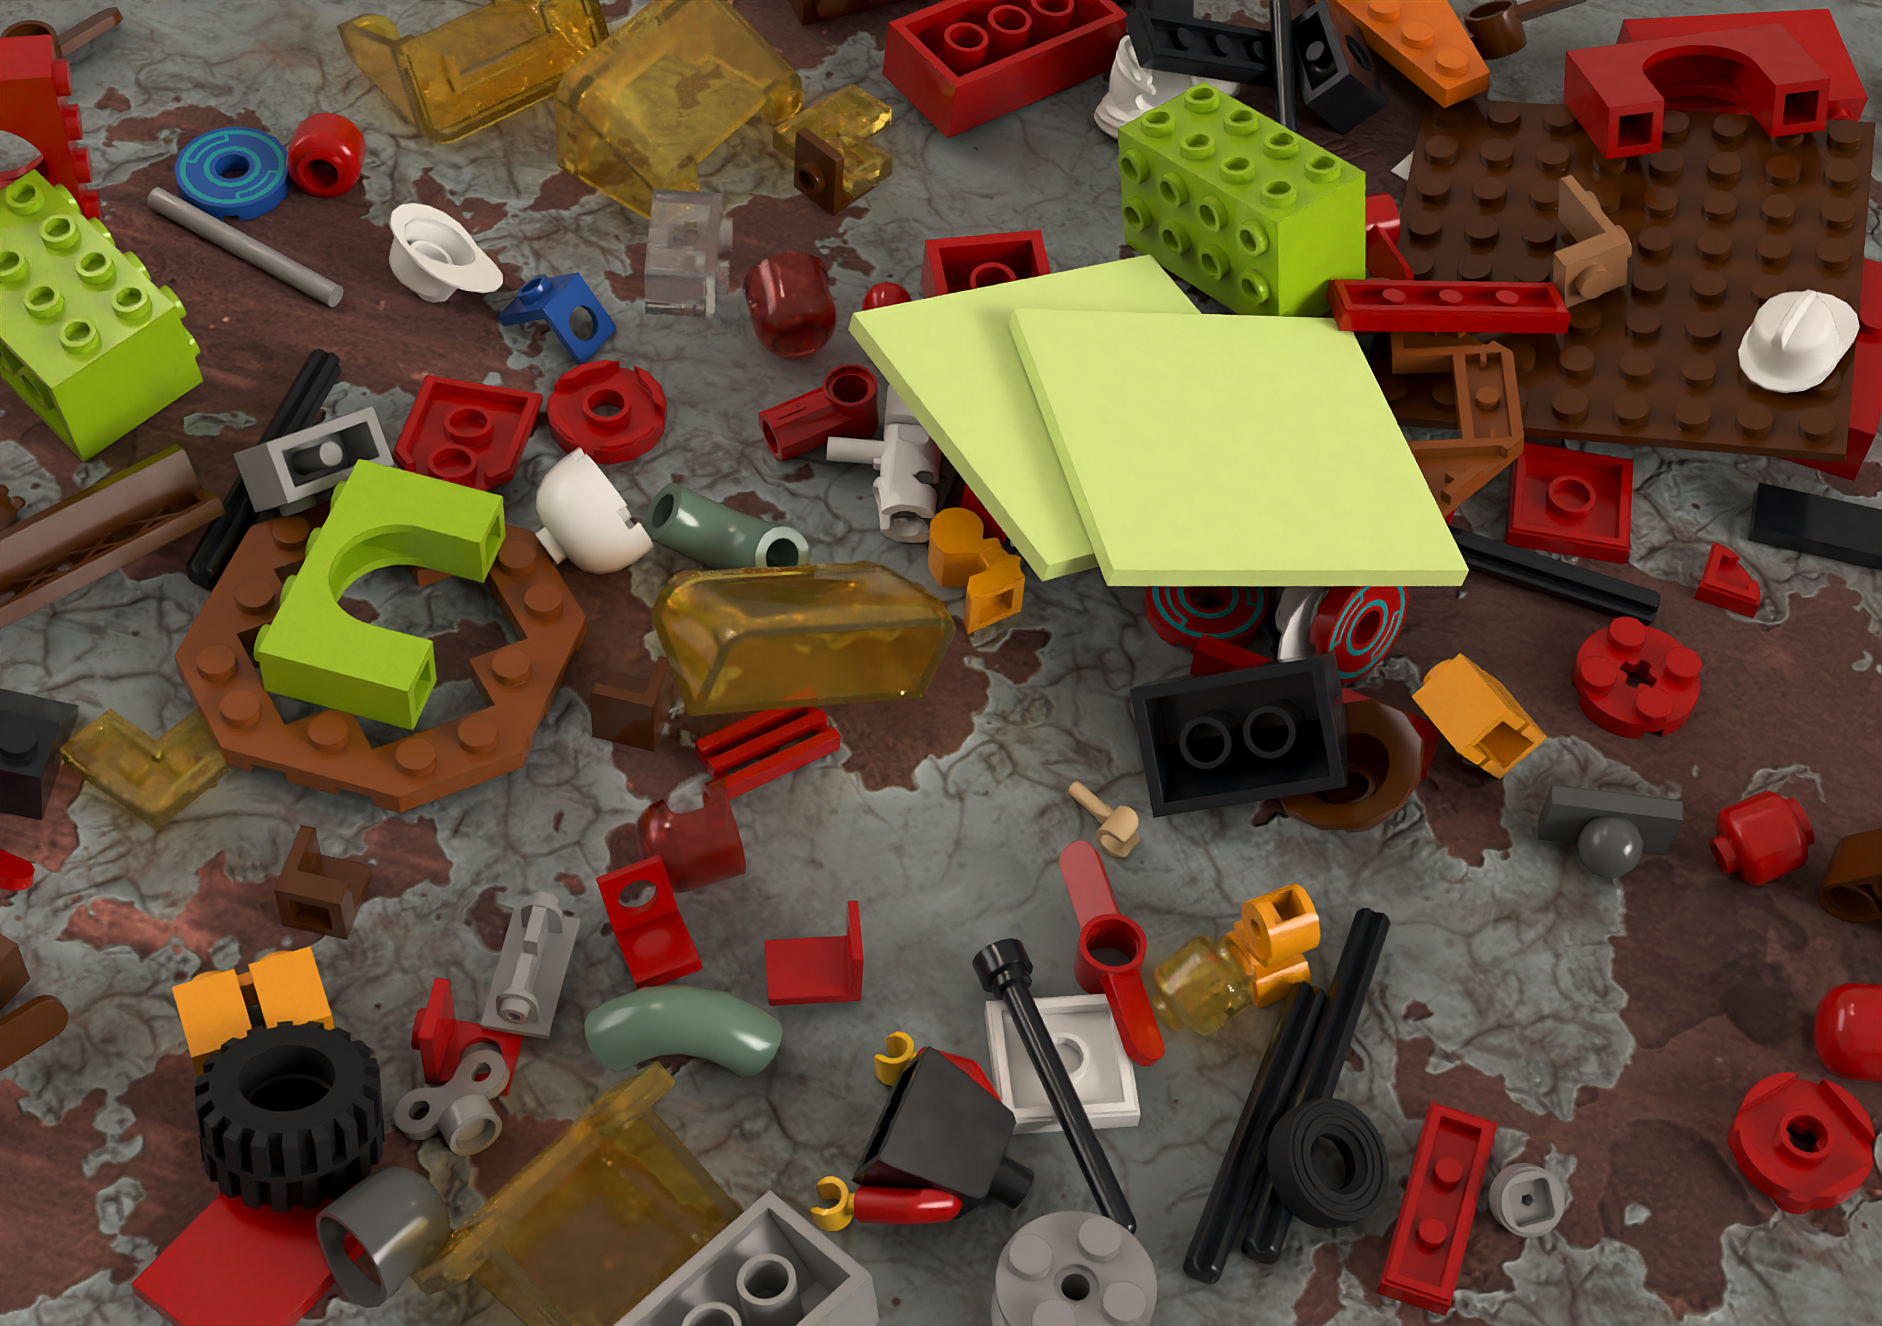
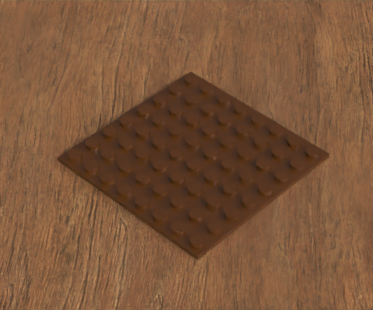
M1431 97L1425 98L1400 214V238L1396 245L1412 269L1415 281L1553 283L1554 252L1578 243L1561 223L1558 216L1559 179L1568 175H1572L1585 191L1589 190L1594 193L1603 213L1614 226L1620 225L1625 230L1631 243L1632 254L1627 261L1626 285L1603 293L1597 298L1588 299L1568 307L1571 320L1566 334L1466 332V334L1484 344H1489L1494 340L1513 351L1524 436L1845 463L1857 336L1834 370L1820 384L1799 392L1781 393L1766 390L1750 381L1740 367L1738 350L1744 335L1754 322L1757 311L1770 298L1781 293L1804 292L1810 289L1833 295L1846 302L1857 314V317H1859L1876 122L1826 120V128L1823 131L1770 137L1752 115L1669 110L1664 111L1661 152L1606 160L1565 104L1465 99L1443 108ZM1388 334L1374 335L1368 364L1398 425L1458 430L1452 372L1392 375Z

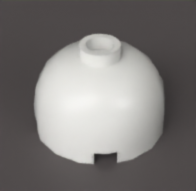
M580 447L560 460L544 476L536 496V510L544 528L537 532L535 536L557 564L568 558L582 571L600 575L617 572L634 563L654 548L653 542L640 522L634 525L630 520L632 516L626 507L628 505L594 461L587 453L584 454Z

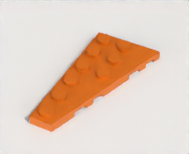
M1328 0L1361 29L1365 42L1370 48L1443 108L1488 90L1490 71L1447 0Z

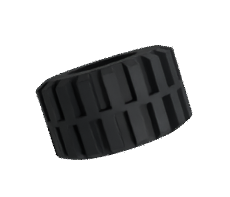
M293 1021L277 1022V1027L264 1029L262 1026L247 1030V1037L242 1039L231 1038L221 1045L222 1054L210 1055L204 1062V1074L197 1076L194 1086L202 1161H204L205 1172L210 1181L218 1182L219 1191L230 1199L242 1195V1202L245 1206L258 1209L263 1204L272 1205L273 1211L289 1212L290 1206L304 1205L305 1210L320 1207L322 1199L331 1197L337 1200L349 1191L351 1183L358 1184L371 1175V1165L379 1164L383 1155V1142H385L380 1069L376 1058H370V1048L362 1040L351 1041L350 1032L339 1027L330 1031L325 1030L324 1023L308 1021L306 1025H293Z

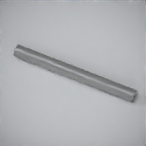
M156 187L150 192L147 198V206L152 210L330 307H335L341 301L344 290L342 286L160 187Z

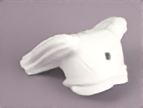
M1127 35L1119 42L1116 58L1110 72L1109 92L1097 106L1094 119L1101 131L1118 140L1117 128L1138 118L1144 112L1154 109L1184 93L1190 87L1206 82L1227 95L1235 97L1239 94L1241 86L1240 83L1140 68L1130 36Z

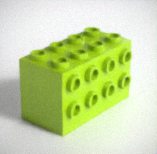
M1206 82L1190 87L1184 93L1154 109L1144 112L1138 118L1117 128L1119 145L1118 166L1120 169L1122 191L1121 214L1124 221L1125 243L1144 255L1150 254L1159 265L1239 315L1317 318L1331 310L1326 300L1329 280H1365L1366 185L1364 171Z
M33 169L0 190V377L85 463L203 382L195 359L200 354V349L193 336L182 324L181 319L186 316V311L176 294L166 285L158 289L151 282L145 266L133 252L127 251L122 254L115 247L111 234L99 219L92 217L87 220L81 214L74 197L62 184L59 183L53 187Z

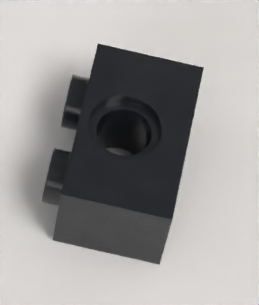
M1319 0L1292 20L1294 71L1306 106L1342 135H1345L1387 105L1362 31L1356 24L1328 0Z

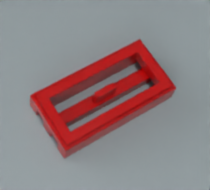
M807 690L695 741V754L726 801H729L839 750L841 736L835 727L829 728L827 725L828 717L822 708L818 710L815 708V698ZM813 732V734L815 735L794 746H791L783 751L778 752L780 750V746L785 745L795 739H798L808 733ZM754 758L761 760L731 775L726 773V771Z

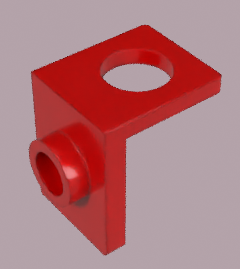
M660 855L596 878L615 939L637 989L660 986L703 969L700 956L677 908L664 862ZM645 880L655 885V893L647 903L638 907H625L619 903L621 891L630 883Z
M858 901L847 902L845 936L776 939L764 942L769 1006L861 1001L864 955Z
M435 977L427 1007L419 1008L416 1014L411 1039L412 1049L420 1050L425 1083L443 1086L454 1076L456 1069L461 1063L464 1051L475 1043L487 1042L499 1048L502 1057L508 1065L510 1071L509 1082L499 1094L500 1096H508L523 1042V1035L484 1029L478 1023L456 1020L450 979ZM490 1072L477 1074L474 1081L480 1082L485 1080L490 1075Z

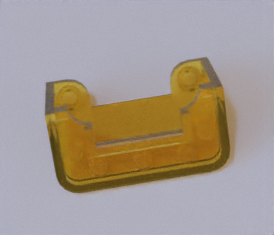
M490 0L491 3L419 36L409 34L400 38L398 30L392 21L385 16L375 13L361 14L337 25L345 51L351 61L418 133L431 141L441 144H449L461 140L597 75L609 62L612 51L611 38L599 0Z
M653 0L575 64L559 83L554 100L558 167L664 228L680 212H687L696 202L700 192L698 164L760 110L761 117L772 124H779L783 120L791 119L797 114L804 100L802 79L727 0Z

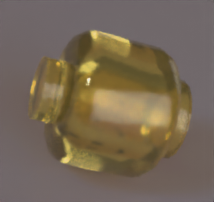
M1197 934L1156 966L1154 979L1159 994L1153 998V1004L1162 1019L1175 1031L1185 1026L1188 1030L1199 1036H1210L1249 1008L1254 995L1252 983L1257 980V974L1247 956L1230 938L1222 936L1217 940L1210 935Z

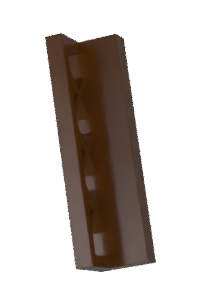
M175 444L0 531V629L226 514L220 498L200 486L184 448Z

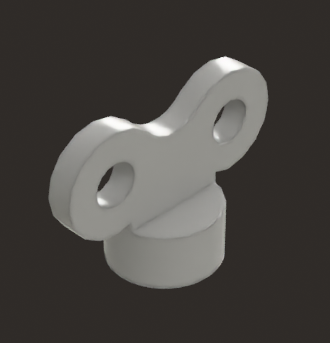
M489 1049L478 1050L469 1054L461 1061L452 1079L443 1086L417 1088L404 1095L395 1107L394 1120L396 1126L406 1138L412 1140H425L440 1131L451 1151L459 1156H469L483 1151L498 1138L502 1130V1121L489 1099L499 1095L509 1082L510 1071L507 1063L498 1052ZM491 1070L490 1075L485 1080L480 1082L474 1081L475 1076L480 1071ZM429 1108V1112L424 1118L420 1120L413 1119L415 1112L419 1109Z

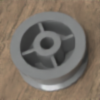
M1060 1211L1041 1216L1019 1229L1008 1241L1000 1255L991 1302L992 1326H1150V1320L1157 1299V1279L1152 1261L1137 1238L1108 1217L1083 1211Z

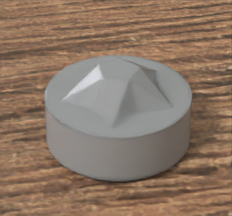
M1517 1163L1506 1167L1495 1177L1489 1190V1207L1494 1219L1504 1229L1518 1236L1532 1238L1548 1233L1560 1221L1564 1211L1565 1197L1561 1184L1552 1173L1533 1164Z

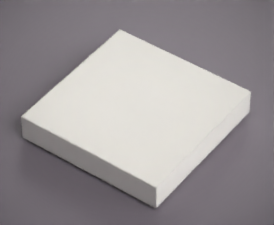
M1106 994L1033 998L1093 1129L1138 1126L1140 1109L1132 1059L1124 1050ZM1004 1000L986 1001L984 1014L993 1085L1001 1099V1103L1010 1109L1016 1118V1125L1012 1134L1063 1131Z

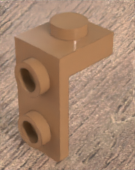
M1572 175L1559 179V220L1578 242L1554 252L1553 283H1555L1568 308L1626 285L1627 261L1631 257L1632 247L1625 230L1620 225L1614 226L1603 213L1599 201L1593 192L1585 191Z

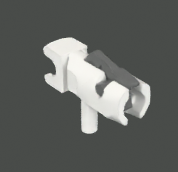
M889 385L887 389L883 441L828 436L827 461L873 464V469L880 470V477H877L873 483V491L879 514L880 532L897 542L925 543L929 541L930 522L937 513L946 508L959 473L894 388Z

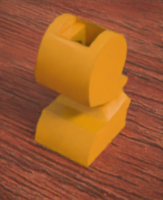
M952 507L937 513L930 522L927 562L931 575L942 587H967L963 622L967 634H971L1021 612L1025 576L1020 568V556L1012 555L1005 551L998 538L983 539L984 525L978 515L965 508Z
M1291 883L1244 901L1241 909L1242 920L1233 924L1234 930L1225 934L1227 941L1226 956L1256 1007L1261 1009L1286 999L1292 984L1295 982L1305 981L1312 986L1308 962L1302 953L1318 946L1321 936L1318 915L1309 895L1298 883Z

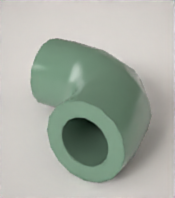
M669 483L658 492L645 518L644 530L652 541L703 564L746 580L784 588L792 586L799 581L807 570L810 558L808 544L804 536L795 528L771 523L742 513L677 483Z
M686 984L643 987L612 998L591 1010L584 1022L585 1037L590 1050L600 1063L616 1072L625 1071L640 1062L657 1056L682 1054L705 1058L726 1068L738 1077L749 1078L765 1069L774 1058L783 1034L782 1025L779 1020L763 1008L726 991Z

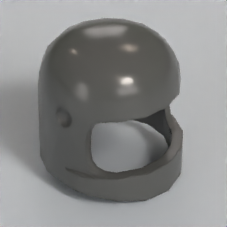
M387 1167L372 1173L320 1211L315 1218L319 1244L338 1287L352 1302L364 1308L379 1307L398 1291L399 1285L408 1276L424 1264L431 1263L440 1254L450 1235L448 1210L439 1192L425 1177L404 1167ZM348 1231L355 1236L368 1253L380 1277L381 1286L364 1275L346 1254L343 1247V1239Z

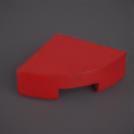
M1713 542L1694 599L1754 618L1760 604L1761 593L1758 582L1755 579L1752 580L1747 571L1738 563L1740 557L1735 552Z

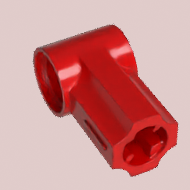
M858 364L837 366L827 374L823 387L759 412V426L765 437L767 447L774 458L781 461L790 459L828 443V436L866 440L872 437L878 429L879 423L878 385L875 375L868 368Z

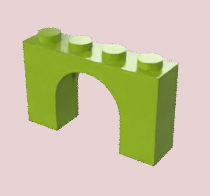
M358 459L347 482L341 480L336 485L331 498L330 514L323 527H316L311 532L306 546L305 561L297 576L290 575L285 581L280 596V609L272 624H264L257 635L253 655L254 660L260 664L264 690L413 730L437 681L433 641L362 622L346 613L338 605V601L344 591L359 577L375 569L392 565H415L484 583L506 537L503 496Z

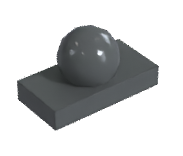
M1554 784L1550 788L1538 819V839L1578 844L1577 850L1581 863L1593 874L1604 878H1620L1637 866L1641 861L1642 853L1668 854L1683 822V801Z

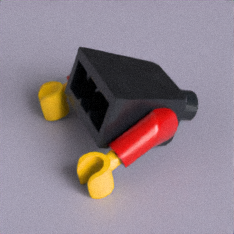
M901 1031L891 1033L886 1038L887 1052L894 1058L876 1054L874 1056L875 1073L879 1081L893 1087L851 1180L860 1185V1187L856 1190V1193H851L840 1178L834 1176L822 1178L816 1185L818 1196L823 1199H838L840 1202L830 1209L811 1208L810 1212L814 1223L820 1229L828 1232L845 1228L850 1223L853 1215H855L860 1223L890 1225L947 1223L952 1219L961 1218L980 1205L987 1195L1015 1209L1027 1195L1034 1179V1172L1004 1155L1016 1125V1118L1014 1113L1001 1103L999 1095L980 1064L971 1058L936 1050L930 1046L923 1047L916 1052L914 1051V1041L908 1034Z

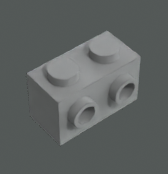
M373 406L233 454L255 513L278 506L282 517L317 506L318 503L314 494L332 488L334 492L339 481L347 482L358 459L386 466L394 465Z

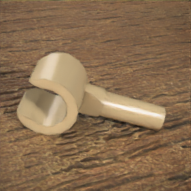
M1079 781L1074 782L1069 787L1068 794L1102 824L1095 834L1099 846L1112 857L1118 859L1125 858L1139 842V835L1136 831L1138 828L1136 812L1127 806H1119L1114 810L1108 804H1104Z

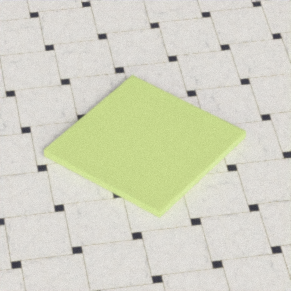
M1150 254L852 314L848 328L850 333L1041 581L1099 567L1008 326L1013 308L1201 314Z
M1013 308L1008 326L1107 586H1462L1469 569L1353 331H1339L1334 318Z

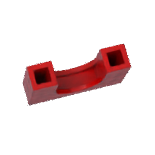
M1781 23L1566 51L1563 102L1607 160L1661 152L1664 99L1681 96L1714 97L1738 104L1755 118L1770 137L1823 131L1826 128L1831 78Z
M51 34L0 38V130L25 139L41 153L35 160L23 167L0 172V190L35 169L53 187L59 183L62 184L74 197L81 214L87 220L96 217L102 222L98 189L88 190L87 183L93 182L89 148H78L76 141L83 139L79 105L67 103L66 96H72V78L68 59H57Z

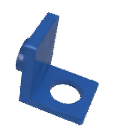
M579 272L551 278L542 274L532 278L518 290L515 299L497 316L504 326L545 319L576 364H584L616 330V325ZM578 306L588 311L593 322L592 333L585 341L575 337L570 328V315Z

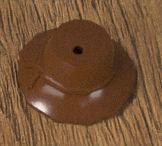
M1372 699L1344 703L1347 723L1348 786L1278 798L1288 816L1322 831L1343 830L1352 833L1369 831L1386 821L1390 815L1400 811L1420 782L1424 742L1403 712Z

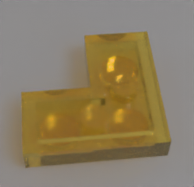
M851 83L773 129V148L795 161L796 132L806 127L844 156L842 193L853 199L892 175L893 157L867 141L891 126L892 108Z
M198 707L156 741L110 708L60 747L66 766L156 831L234 768L226 764L225 756L222 755L219 747H215L204 725L203 716Z

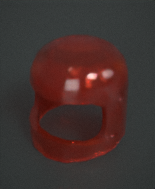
M784 252L767 257L755 264L746 273L742 289L753 328L759 343L770 353L784 358H800L822 349L832 338L837 325V314L828 287L829 277L827 269L821 258L803 252Z
M724 777L705 782L701 785L702 808L683 814L674 813L668 808L665 801L661 799L643 810L636 821L634 834L639 861L660 855L674 894L696 890L746 873L744 850L729 803Z

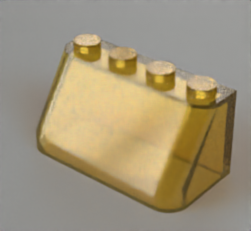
M870 561L821 565L801 564L798 566L766 568L744 567L740 569L711 571L686 570L677 573L669 579L667 584L661 589L650 614L689 716L922 698L956 633V626L946 604L942 600L889 566L880 562Z

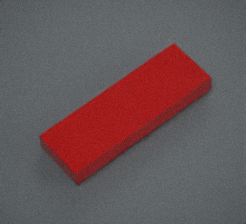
M1430 1101L1383 1266L1377 1294L1443 1316L1447 1315L1451 1306L1498 1125L1497 1122Z

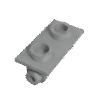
M536 892L531 900L523 903L522 909H513L480 1024L481 1028L549 1040L581 923L578 918L563 916L561 909L558 907L559 899L555 895L548 892Z

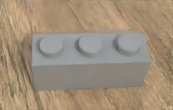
M769 1190L613 1326H876L879 1323L872 1274Z

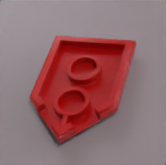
M425 375L392 452V459L401 470L481 491H487L512 481L543 403V394Z

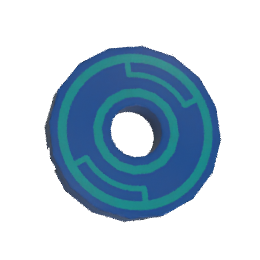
M240 126L213 129L195 137L180 151L174 166L179 196L182 200L221 221H224L223 215H238L239 221L254 219L273 210L288 195L291 184L286 165L287 150L276 137L259 129ZM230 171L246 172L239 178L229 179L222 177L223 174Z

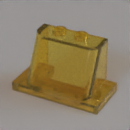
M656 1061L614 1083L449 1236L448 1242L438 1256L421 1266L410 1277L428 1296L460 1284L471 1276L526 1326H613L743 1212L651 1107L677 1083L659 1061Z

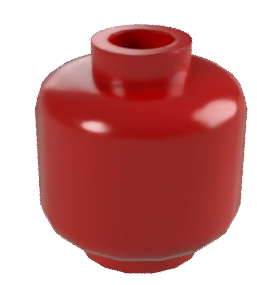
M325 112L307 117L295 129L288 148L286 165L290 178L301 190L311 196L333 198L347 193L359 180L366 153L363 135L352 121L342 115Z
M1766 790L1723 808L1716 818L1717 837L1710 839L1709 845L1717 865L1725 875L1736 872L1739 878L1746 884L1762 886L1804 866L1808 858V847L1814 844L1815 837L1809 819L1797 800L1793 797L1784 799L1778 793Z

